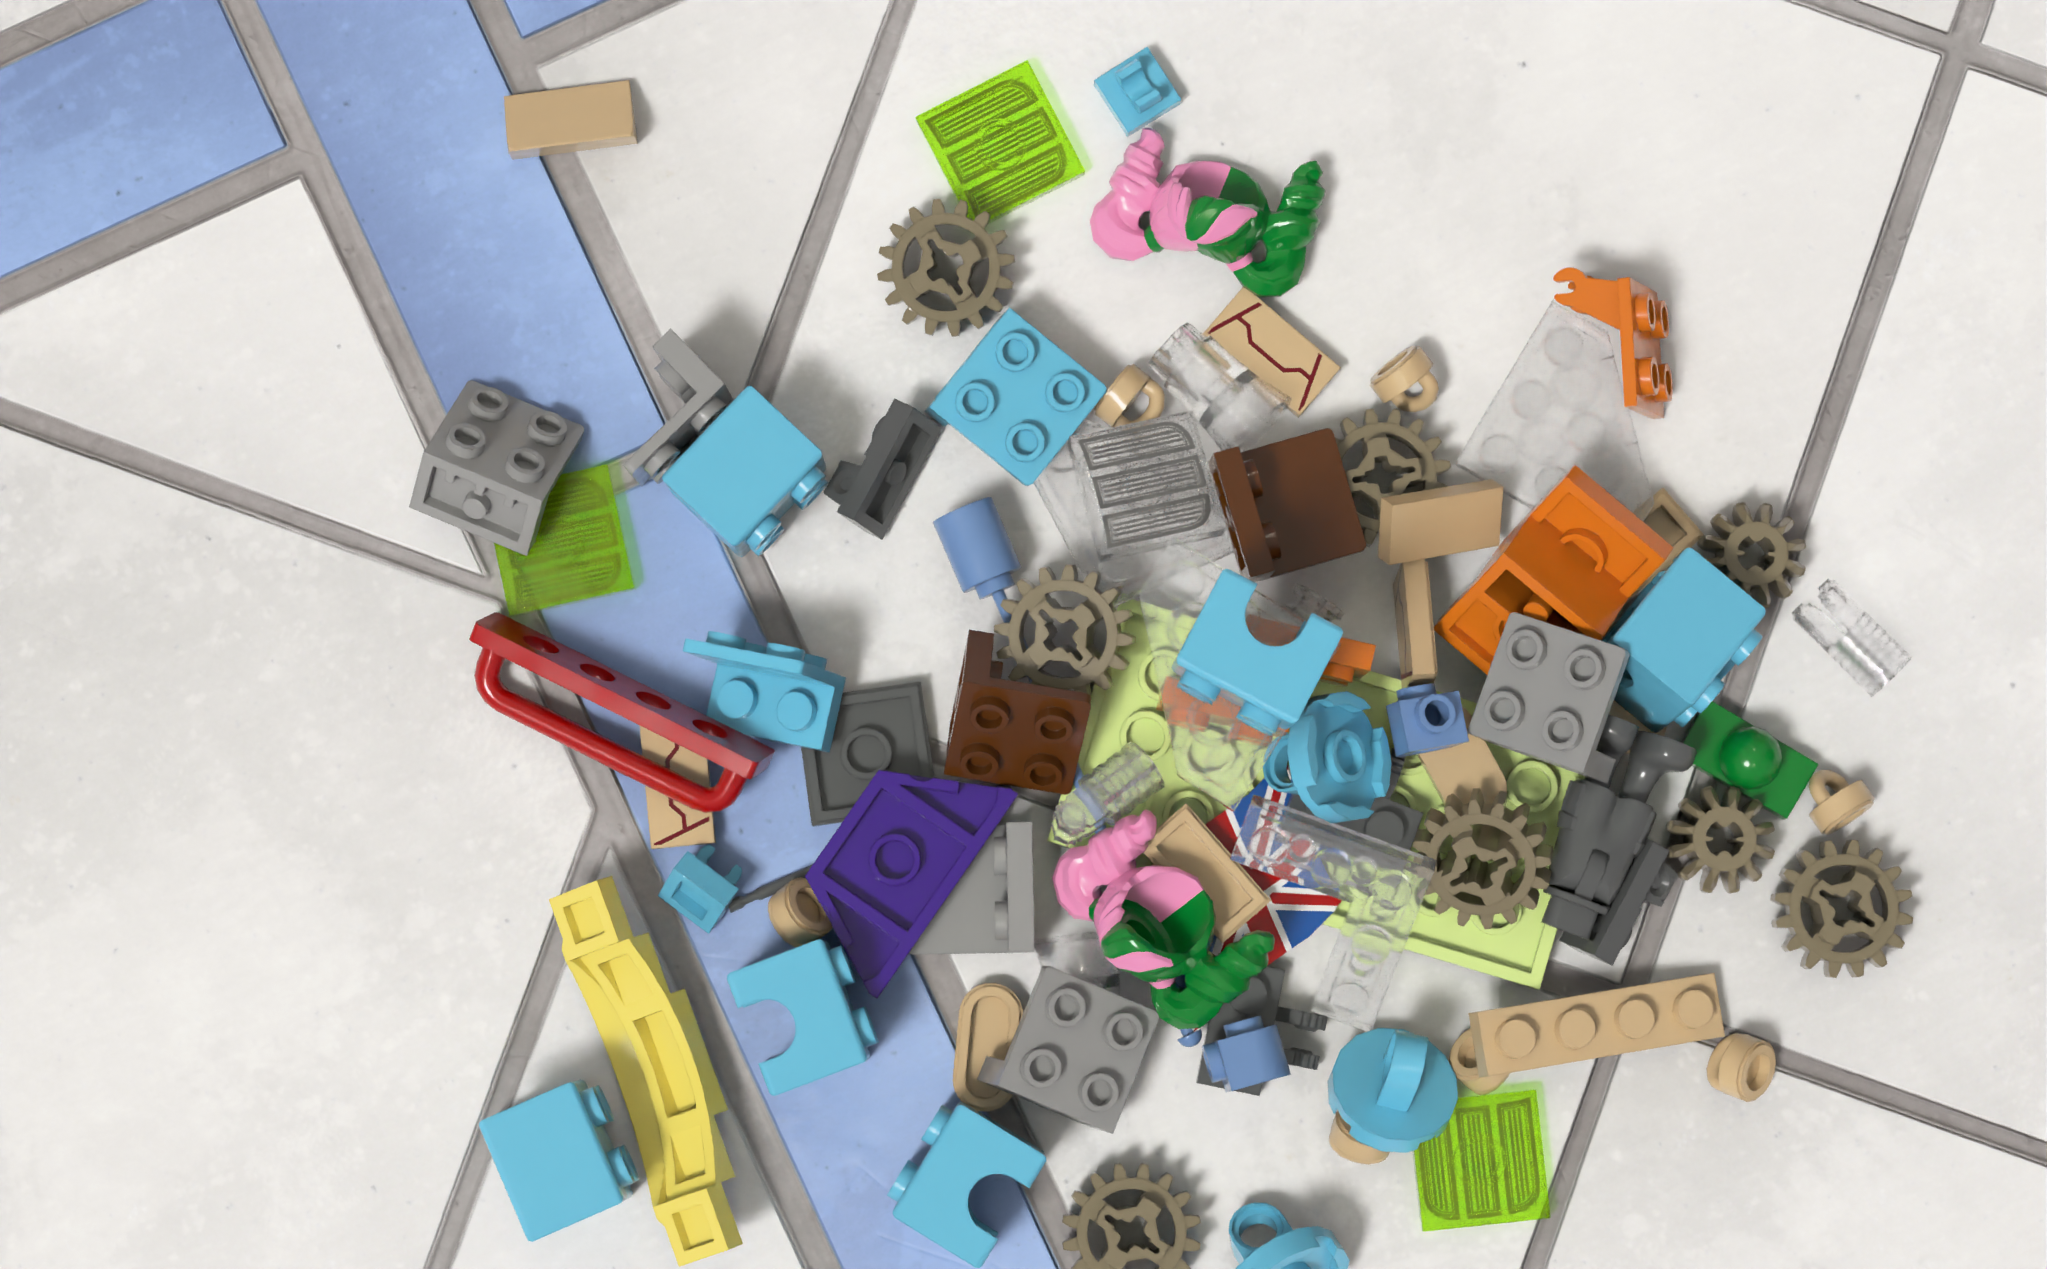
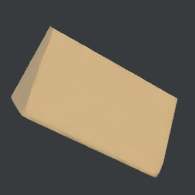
M629 80L504 96L508 153L512 160L638 144Z

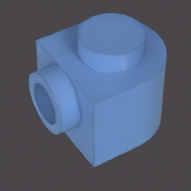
M1434 683L1407 687L1397 690L1398 701L1386 706L1396 757L1438 751L1469 742L1459 691L1436 694Z
M1261 1015L1224 1025L1227 1038L1202 1045L1209 1077L1212 1083L1222 1080L1226 1093L1291 1075L1277 1024L1264 1028Z

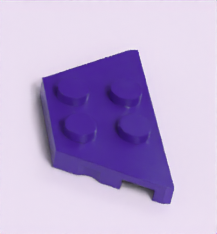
M883 770L877 771L805 875L870 995L878 999L1015 801L1018 793L1010 788L984 786Z

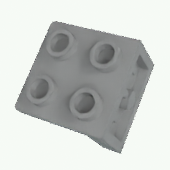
M671 328L652 346L661 360L654 369L659 373V377L686 404L623 464L630 475L641 486L650 478L657 484L663 481V474L682 455L680 449L696 434L700 436L733 399L725 383Z
M470 380L462 389L423 452L409 508L527 556L536 541L548 496L579 445L584 433V427L561 417L557 413L546 411L507 395L496 388Z
M1512 612L1505 624L1467 733L1494 745L1607 784L1616 759L1596 751L1625 671L1630 656L1629 652L1624 648Z
M1006 822V825H997L909 954L1035 952L1032 822Z
M1044 966L1034 985L1005 1060L986 1056L977 1080L1091 1128L1113 1134L1158 1023L1159 1015L1155 1010L1051 966Z

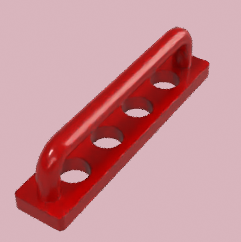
M494 612L476 621L469 640L483 647L477 660L474 677L477 691L486 704L495 711L691 809L704 813L718 812L734 804L739 797L747 779H753L766 770L775 752L773 748L501 613ZM505 659L724 767L718 783L713 787H705L508 689L503 685L500 678V672Z

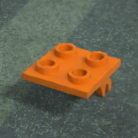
M1571 267L1558 271L1554 275L1553 280L1557 283L1570 282L1568 288L1573 290L1571 293L1556 294L1554 299L1558 303L1570 307L1577 313L1590 315L1620 330L1624 407L1651 419L1664 418V402L1671 401L1673 394L1670 367L1668 363L1661 364L1660 339L1667 338L1669 334V317L1665 301H1658L1657 292L1631 277L1617 278V281L1595 279Z

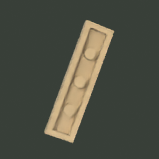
M1715 973L1468 1013L1479 1077H1489L1725 1036Z

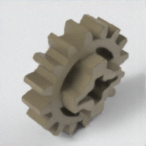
M933 199L932 215L924 217L914 206L908 209L913 225L906 230L902 226L893 223L889 229L899 239L896 247H880L878 252L885 258L892 260V269H887L877 274L879 281L894 282L896 288L885 299L886 303L891 306L904 302L908 308L904 312L902 321L909 325L920 315L926 318L925 334L932 336L937 330L939 322H947L952 337L960 336L961 321L969 319L977 329L984 327L980 311L987 306L991 310L1001 312L1004 307L994 297L997 288L1005 290L1013 289L1014 282L1001 276V267L1015 263L1014 255L999 254L997 246L1002 244L1008 237L1006 232L1001 230L989 235L985 228L990 221L991 215L984 211L974 221L967 218L968 203L963 200L959 201L954 213H946L941 199ZM936 226H958L970 231L976 237L961 245L945 241ZM917 239L918 244L923 250L919 268L905 278V257L909 247ZM932 241L935 242L940 251H943L950 258L958 255L962 257L964 264L956 269L957 276L960 279L957 282L963 291L962 295H959L956 288L945 279L932 280L929 272L937 267L936 260L934 259L936 254L930 245ZM988 258V280L981 294L976 297L970 286L974 267ZM931 291L949 295L957 310H934L923 305L917 299Z
M1373 408L1366 409L1363 418L1364 426L1359 428L1347 417L1340 423L1345 438L1341 441L1335 437L1341 460L1352 446L1360 441L1362 442V462L1358 468L1346 470L1345 474L1352 497H1358L1371 506L1374 518H1376L1372 519L1357 512L1366 547L1372 545L1377 533H1379L1382 497L1400 495L1407 487L1416 486L1423 483L1422 491L1447 487L1444 483L1437 482V475H1441L1451 468L1450 461L1434 460L1432 453L1441 444V439L1438 436L1424 442L1418 436L1424 424V421L1419 418L1408 429L1401 426L1400 410L1398 409L1391 411L1386 422H1378ZM1388 437L1405 444L1413 451L1416 458L1405 459L1392 450ZM1375 463H1382V467L1387 473L1403 474L1391 483L1387 493H1381L1378 484H1367L1366 481L1360 482L1362 478L1371 474L1375 468Z
M1066 564L1062 572V578L1059 580L1056 579L1054 572L1049 566L1040 568V585L1035 586L1025 578L1020 579L1016 585L1023 598L1020 601L1003 599L1000 604L1006 612L1012 615L1010 622L994 625V632L1009 637V645L996 652L998 659L1014 657L1017 666L1012 669L1008 678L1011 681H1017L1028 676L1032 679L1031 684L1065 690L1074 689V691L1090 695L1091 688L1089 683L1093 681L1104 690L1110 689L1114 684L1107 670L1110 667L1125 670L1130 664L1125 657L1118 653L1120 646L1136 643V636L1121 632L1120 624L1134 616L1132 610L1116 611L1112 604L1122 592L1119 587H1113L1101 592L1098 586L1102 573L1096 570L1087 575L1084 581L1078 580V571L1075 564ZM1072 591L1088 599L1076 608L1061 607L1055 598H1051L1049 593ZM1029 613L1036 622L1035 641L1026 649L1024 624ZM1053 618L1061 624L1071 621L1077 624L1079 629L1072 636L1077 644L1075 647L1077 650L1070 645L1058 648L1054 645L1052 639L1058 631L1053 624ZM1104 619L1107 640L1103 654L1100 656L1101 653L1094 646L1095 625ZM1053 661L1069 662L1082 675L1059 677L1049 674L1042 669Z
M1473 788L1470 802L1464 805L1454 794L1448 795L1444 807L1445 814L1431 808L1427 812L1424 822L1427 829H1417L1412 847L1419 852L1413 855L1411 872L1425 874L1421 877L1418 892L1420 895H1429L1435 892L1438 894L1434 911L1439 915L1450 907L1459 910L1457 922L1460 926H1465L1471 914L1480 915L1484 929H1491L1494 915L1499 913L1510 924H1513L1518 919L1519 903L1526 908L1534 910L1540 895L1537 889H1547L1552 871L1545 866L1551 865L1554 850L1553 846L1540 844L1545 838L1547 827L1544 822L1531 825L1526 823L1530 811V806L1527 803L1518 806L1514 811L1506 808L1507 793L1503 791L1498 793L1493 803L1484 802L1480 788ZM1451 835L1453 838L1451 845L1453 849L1448 851L1445 859L1441 860L1440 846ZM1474 854L1477 855V857H1475V858H1472V857H1471V855H1474ZM1524 858V872L1513 883L1511 869L1517 867L1519 859ZM1492 859L1493 863L1488 864L1487 861Z
M1832 840L1820 842V858L1818 859L1807 850L1798 852L1796 857L1802 869L1799 872L1782 869L1779 876L1789 885L1788 891L1771 894L1770 901L1785 906V915L1771 921L1773 928H1788L1791 936L1782 944V949L1788 952L1801 947L1805 953L1802 956L1800 966L1804 969H1811L1820 960L1824 961V975L1828 978H1837L1843 963L1846 964L1847 971L1851 977L1864 976L1863 960L1865 959L1877 968L1884 967L1888 963L1881 949L1884 946L1902 949L1905 944L1900 936L1894 933L1896 925L1913 923L1912 916L1899 912V903L1913 897L1911 890H1895L1892 883L1899 877L1902 870L1899 866L1882 870L1878 865L1882 860L1883 851L1879 848L1872 849L1864 857H1860L1858 840H1847L1841 854L1837 853ZM1828 867H1851L1850 871L1844 874L1839 883L1829 884L1822 879L1819 880L1814 877ZM1874 886H1876L1881 897L1882 917L1874 912L1870 895ZM1848 895L1850 900L1848 901L1847 908L1854 913L1853 917L1860 921L1838 920L1835 923L1833 918L1835 917L1836 910L1829 905V900L1824 897L1842 898ZM1801 901L1809 905L1813 926L1809 932L1805 929L1801 918ZM1855 934L1860 938L1868 940L1865 945L1850 952L1832 951L1834 946L1838 945L1845 935Z
M1121 1163L1114 1164V1179L1105 1182L1096 1172L1092 1173L1090 1179L1095 1190L1090 1195L1074 1190L1071 1195L1075 1202L1082 1207L1079 1215L1065 1214L1062 1218V1223L1076 1228V1236L1062 1242L1063 1250H1079L1082 1256L1074 1263L1071 1269H1123L1128 1261L1148 1258L1159 1265L1155 1269H1191L1181 1258L1184 1251H1198L1201 1246L1200 1242L1187 1237V1229L1201 1223L1200 1216L1194 1214L1183 1215L1181 1210L1190 1200L1191 1195L1186 1190L1172 1196L1168 1189L1171 1186L1173 1176L1168 1172L1163 1174L1156 1183L1150 1181L1149 1165L1146 1163L1139 1165L1135 1177H1127ZM1138 1189L1144 1191L1136 1203L1131 1205L1114 1207L1103 1200L1110 1194L1120 1190ZM1164 1204L1170 1211L1174 1222V1241L1172 1246L1159 1237L1156 1218ZM1110 1215L1118 1221L1122 1219L1129 1223L1136 1216L1144 1218L1145 1221L1141 1229L1148 1237L1149 1242L1155 1245L1157 1249L1152 1250L1145 1244L1140 1246L1134 1242L1129 1244L1126 1249L1119 1247L1117 1244L1121 1236L1114 1228V1224L1106 1219L1105 1216ZM1090 1219L1102 1227L1105 1233L1107 1246L1099 1260L1093 1255L1088 1242V1224Z

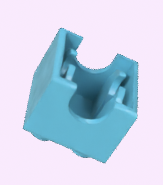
M747 386L662 476L672 495L739 557H744L750 550L758 557L762 555L784 531V528L781 526L782 522L779 519L794 503L801 510H804L828 484L825 480L826 475L824 472L826 465L821 450L752 386Z
M1693 548L1684 549L1673 560L1674 562L1667 571L1659 572L1602 640L1603 642L1624 648L1630 655L1614 700L1654 733L1660 732L1672 721L1683 728L1697 712L1702 713L1724 687L1725 683L1721 679L1735 664L1739 666L1763 638L1754 628L1765 616V608Z
M1224 569L1215 582L1172 665L1173 672L1181 676L1176 687L1210 705L1215 702L1217 696L1241 707L1236 719L1271 736L1278 727L1288 729L1299 720L1343 635V630L1326 619L1311 613L1308 621L1303 622L1291 643L1283 646H1269L1259 642L1252 636L1245 621L1246 607L1257 583L1230 569Z
M818 939L730 972L727 975V981L737 1008H745L764 1000H773L784 1005L794 1018L795 1037L791 1046L783 1054L758 1064L767 1089L772 1096H777L861 1064L870 1058L868 1047L879 1043L866 1006L854 1010L845 986L855 983L856 979L845 949L841 945L831 949L827 941Z
M584 1080L569 1082L483 1119L479 1123V1128L528 1241H536L629 1199L633 1194L630 1184L638 1181L639 1176L626 1146L622 1145L614 1148L604 1125L614 1121V1117L599 1085L588 1088Z
M959 1102L953 1111L941 1105L921 1138L931 1148L920 1166L910 1160L907 1161L887 1196L897 1202L893 1210L894 1218L973 1267L980 1268L999 1240L996 1238L999 1233L979 1221L973 1214L969 1205L971 1189L980 1179L992 1174L1010 1176L1030 1188L1044 1166L1046 1157L1043 1150L966 1103Z

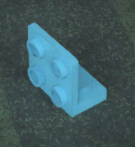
M1008 308L924 412L943 427L948 424L1019 482L1029 486L1034 483L1103 397L1107 388L1100 380L1011 308Z
M708 631L706 642L685 638L683 652L717 664L706 716L749 737L830 753L846 677L825 670L826 658L806 654V651L803 649L768 642L767 647L746 642V639L714 631Z

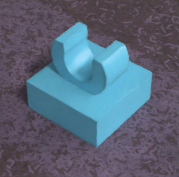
M1148 47L1094 80L1095 88L1127 137L1181 104L1180 96Z
M711 845L701 848L696 856L687 851L673 868L658 894V897L708 934L723 917L737 894L739 888L735 885L742 874V868L737 864L730 870L728 875L723 877L710 868L707 863L715 851V848Z

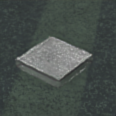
M1193 410L1069 437L1067 446L1099 562L1223 536L1226 527Z

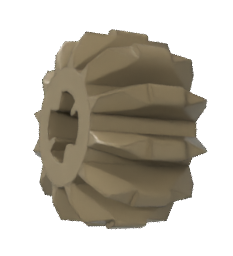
M1741 502L1733 506L1732 516L1734 524L1720 513L1710 520L1712 528L1720 538L1712 535H1703L1699 538L1697 545L1704 551L1714 553L1715 558L1706 560L1747 594L1750 591L1751 597L1766 609L1770 606L1771 600L1769 589L1782 599L1789 597L1793 593L1791 585L1783 575L1789 577H1801L1804 575L1805 566L1800 562L1788 559V555L1804 550L1806 543L1804 539L1785 541L1783 534L1789 531L1795 523L1790 516L1783 518L1773 527L1770 525L1773 514L1772 505L1767 503L1760 505L1754 520H1752L1746 503ZM1756 543L1764 552V555L1758 558V561L1765 562L1762 569L1758 565H1754L1745 569L1738 560L1739 557L1745 554L1744 551L1738 550L1739 544L1748 548Z
M1712 786L1702 788L1700 790L1702 809L1688 798L1682 799L1678 803L1681 813L1690 822L1687 824L1682 821L1671 820L1666 824V831L1674 835L1684 836V844L1671 845L1666 848L1669 850L1667 857L1677 858L1687 854L1690 859L1680 868L1678 877L1683 881L1689 880L1702 869L1699 884L1700 891L1704 893L1713 892L1717 885L1719 874L1727 893L1739 892L1740 880L1738 871L1752 882L1758 881L1762 877V873L1759 867L1751 860V857L1768 860L1772 859L1775 853L1771 847L1757 844V836L1768 835L1774 832V824L1772 822H1763L1753 825L1751 821L1760 812L1763 806L1758 799H1754L1746 803L1740 811L1737 810L1741 797L1740 789L1737 787L1727 788L1723 795L1721 806L1717 793ZM1710 827L1715 830L1728 827L1731 830L1733 838L1727 839V843L1734 845L1730 853L1725 850L1714 853L1710 852L1706 844L1707 841L1713 840V837L1706 836L1707 830Z

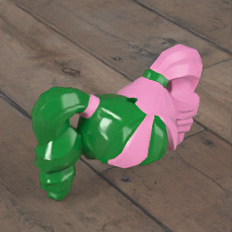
M1143 128L1140 139L1135 143L1129 144L1123 155L1124 162L1119 164L1109 180L1112 190L1094 207L1090 219L1093 241L1110 258L1126 261H1135L1150 253H1159L1164 249L1184 252L1199 251L1205 256L1226 263L1240 284L1258 297H1281L1298 285L1305 265L1306 246L1314 239L1315 231L1321 224L1316 210L1322 205L1326 190L1318 182L1323 174L1318 162L1309 161L1301 164L1292 173L1291 181L1284 187L1279 207L1275 212L1270 211L1267 199L1258 182L1245 172L1222 162L1194 161L1176 165L1162 184L1158 183L1156 178L1163 165L1160 155L1165 148L1164 141L1156 130ZM1150 211V225L1143 230L1140 227V218L1144 212ZM1262 241L1267 250L1266 258L1264 261L1256 263L1253 261L1251 251Z
M1146 809L1139 816L1129 815L1116 821L1114 827L1104 828L1088 840V845L1070 848L1059 858L1052 877L1057 900L1074 919L1094 922L1101 950L1109 962L1120 970L1129 972L1138 979L1150 983L1152 1003L1160 1019L1177 1029L1201 1028L1219 1013L1224 1003L1232 1002L1237 996L1249 990L1251 977L1258 976L1268 965V952L1274 949V935L1267 931L1256 930L1245 934L1239 941L1229 943L1218 955L1210 952L1209 949L1214 937L1216 915L1213 901L1203 889L1198 877L1177 867L1150 865L1136 868L1135 859L1145 852L1148 847V841L1153 839L1156 834V816ZM1102 885H1107L1106 890L1102 894ZM1185 974V988L1180 987L1175 982L1176 977Z

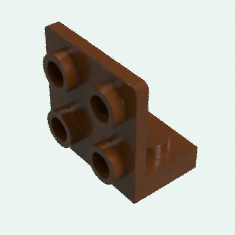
M1321 429L1244 452H1240L1239 446L1213 453L1208 466L1241 576L1253 582H1259L1361 553L1365 550L1366 541L1334 433L1331 429Z
M969 629L950 719L944 775L1064 795L1071 793L1091 709V695L1083 692L1001 679L1003 662L992 660L994 634Z

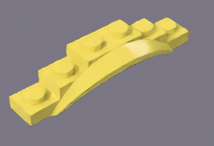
M612 876L593 881L549 899L563 938V956L588 1005L614 1069L638 1142L652 1206L657 1220L666 1229L678 1266L680 1267L742 1245L739 1231L721 1182L736 1176L714 1117L716 1114L727 1111L728 1108L686 990L682 989L670 993L649 932L633 936Z

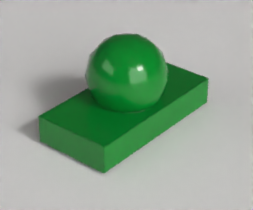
M1713 701L1702 713H1697L1681 743L1697 750L1693 767L1727 787L1739 788L1740 795L1749 800L1758 799L1763 805L1762 808L1783 820L1787 819L1819 765L1777 740L1767 730L1753 726Z

